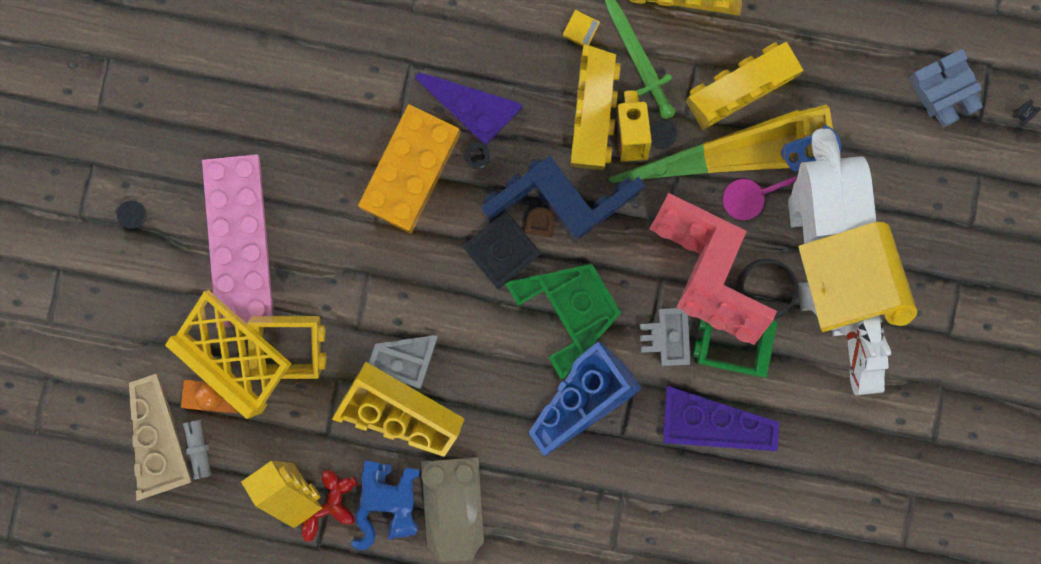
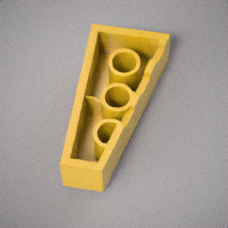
M270 461L241 482L257 508L293 528L322 509L318 502V499L321 498L320 494L312 484L308 485L295 463Z

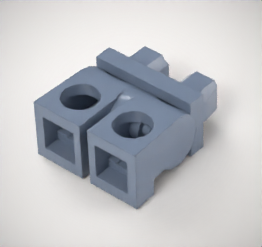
M963 49L941 59L938 63L936 61L914 72L908 79L921 102L926 107L929 117L936 116L943 127L959 120L953 107L959 103L967 116L983 108L978 95L982 88L966 62L968 58Z

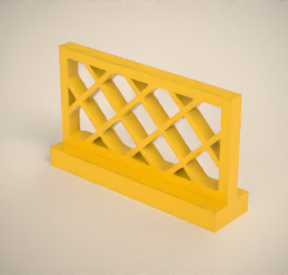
M209 290L203 292L177 335L171 336L165 345L246 419L262 414L267 406L265 402L292 364ZM207 302L214 306L215 319H206L204 307ZM224 321H230L235 325L236 337L226 338ZM217 322L218 339H209L207 323ZM199 324L202 340L196 341L188 334L193 325ZM251 339L256 344L257 355L247 356L245 340ZM227 341H237L240 357L229 358ZM220 342L221 359H216L211 354L210 343ZM265 358H272L280 365L275 374H267ZM258 359L260 375L250 376L248 360ZM231 361H240L243 377H236L232 373ZM261 379L263 392L259 397L252 391L251 380Z

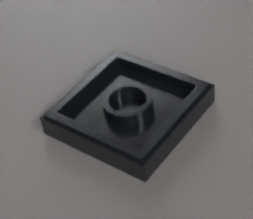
M504 211L462 246L497 290L542 255L507 211Z

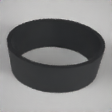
M759 259L753 261L740 272L736 282V291L745 295L744 283L748 273L754 267L763 263L781 265L789 272L793 279L795 287L794 297L788 307L776 313L774 319L780 318L795 303L798 294L797 279L788 266L777 260Z

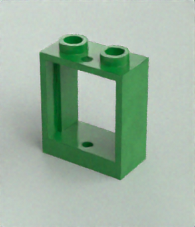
M700 319L698 329L703 330L701 341L696 340L693 350V357L697 358L696 364L759 378H767L778 322L772 321L759 338L753 368L707 359L712 326L710 323Z

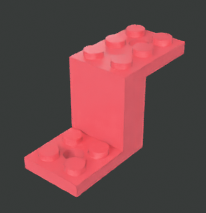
M668 193L649 230L656 232L662 238L670 239L682 245L689 251H695L700 254L677 308L683 310L691 317H697L710 323L712 327L718 330H724L736 336L742 342L755 345L772 323L777 311L724 286L747 231Z

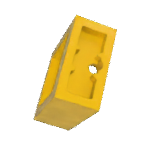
M252 316L247 322L263 339L264 327H311L312 364H291L281 379H318L322 370L326 369V352H321V342H325L326 329L325 325H320V316ZM248 339V356L257 355L256 344L251 339ZM258 359L249 360L250 376L260 375ZM266 364L267 374H275L280 365Z

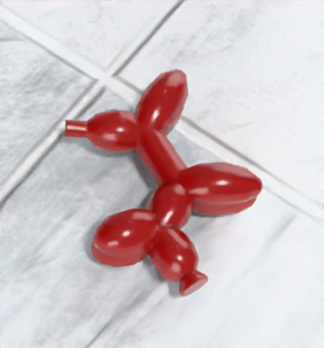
M332 470L323 471L322 482L330 492L327 503L321 505L322 509L303 522L302 537L304 541L310 542L315 538L318 531V519L328 514H332L342 524H354L355 518L353 514L340 503L342 493H347L353 489V486H358L355 476L352 479L343 478L340 480L339 476Z

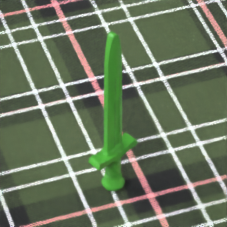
M605 0L610 16L646 86L636 90L638 97L652 92L660 109V117L663 119L671 118L675 114L676 109L669 104L660 87L670 82L672 76L667 74L662 79L658 78L616 0Z

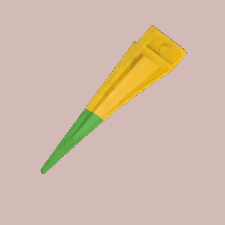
M823 105L784 114L614 175L609 178V181L612 183L623 182L628 177L633 181L637 177L642 180L715 172L790 168L781 156L782 148L787 143L813 135L816 130L822 129L824 124L833 129L830 107ZM812 143L805 149V154L808 157H814ZM795 152L789 156L792 161H794L792 156H794Z

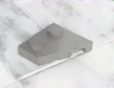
M432 335L375 344L369 364L404 384L421 389L438 337Z

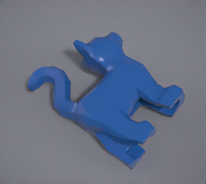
M365 461L362 473V493L359 507L355 513V523L364 533V538L351 541V546L354 549L365 550L374 543L376 538L375 530L367 520V515L372 511L393 513L389 524L388 539L394 540L395 537L406 538L416 535L418 525L413 521L411 515L414 505L413 481L419 478L421 470L406 468L398 486H392L385 483L386 475L391 473L392 465Z

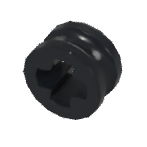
M1029 99L1012 115L1014 119H1020L1019 124L1021 126L1028 123L1041 110L1039 106H1033L1034 101L1032 99Z
M476 142L466 148L465 161L471 168L482 169L489 163L490 153L484 144ZM483 150L482 156H485V159L483 161L478 160L476 163L472 162L471 151Z

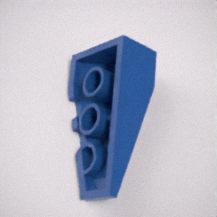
M597 342L576 359L572 365L573 369L565 381H562L557 388L558 392L550 404L546 405L529 431V435L543 456L550 454L622 405L642 389L627 366L601 342Z

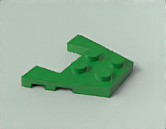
M593 264L505 283L518 306L544 292L569 333L573 343L548 357L561 379L565 378L573 369L572 365L576 359L590 349L621 314Z

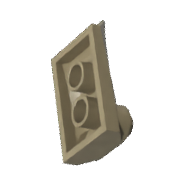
M479 457L421 461L427 547L435 554L439 562L473 560L478 549L484 544Z

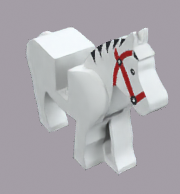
M831 129L816 130L812 135V149L816 161L802 162L800 164L797 180L788 199L791 228L803 226L804 244L876 222L872 178L866 159L863 156L841 158L834 132ZM808 282L798 283L801 311L812 310L817 316ZM881 315L831 330L832 336L845 335L847 337L851 363L850 380L855 395L883 393L885 390V369L889 368L888 356L891 355V350L884 335Z

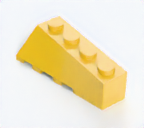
M787 41L781 45L775 42L762 50L764 54L754 59L753 56H750L738 63L739 68L730 73L727 69L714 77V83L708 86L702 83L689 91L691 96L687 98L686 103L702 131L795 79L804 71Z
M583 45L570 167L604 170L605 163H611L612 147L607 146L608 135L613 136L615 119L610 118L611 107L616 108L618 91H613V81L619 80L620 63H615L616 54L589 45Z

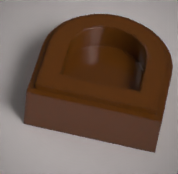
M543 207L533 209L527 217L524 233L552 239L555 218L552 212Z

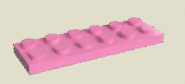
M247 155L202 160L213 294L245 323L252 316H274L260 156ZM224 321L225 328L235 327L232 322Z

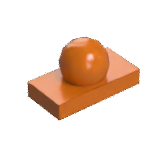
M184 380L181 408L239 414L232 405L205 381Z

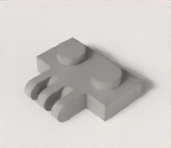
M679 308L658 309L659 323L640 324V330H651V335H640V341H652V346L641 347V353L660 352L661 366L690 365L688 315Z

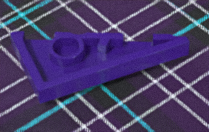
M421 72L415 76V79L485 146L523 108L518 102Z

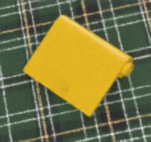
M874 222L798 246L822 332L882 314L885 315L888 323L897 326L907 325L916 317L917 308L888 224Z

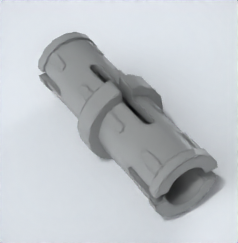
M201 420L183 423L188 445L186 454H190L194 480L212 476L207 455L209 446L208 444L205 445Z

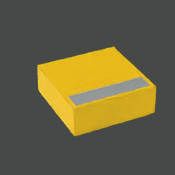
M575 10L563 33V37L581 46L590 45L600 25V21Z

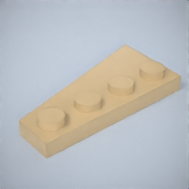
M159 374L130 382L131 420H133L134 433L132 439L133 447L135 448L134 470L137 480L136 501L186 485L193 482Z

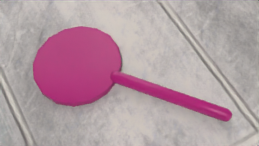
M798 175L764 189H761L752 180H735L724 191L722 199L724 209L734 219L742 221L751 220L759 215L763 209L764 194L795 183Z

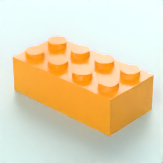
M408 104L358 207L412 234L461 135L460 129Z

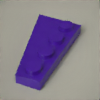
M666 386L662 443L778 451L779 422Z

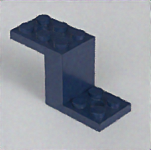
M549 156L545 160L543 157H540L528 166V173L521 177L517 174L505 183L506 189L498 194L494 191L482 200L484 204L481 207V212L489 223L534 190L573 243H575L643 191L645 184L639 177L633 181L628 177L616 186V190H614L616 194L610 198L607 194L593 204L591 210L552 157Z

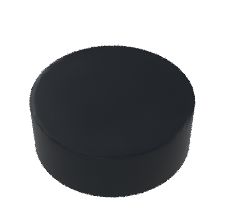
M659 120L650 127L651 144L655 148L667 149L673 145L677 138V130L671 122Z
M129 200L123 202L118 207L117 220L123 227L137 229L145 223L147 212L141 203Z

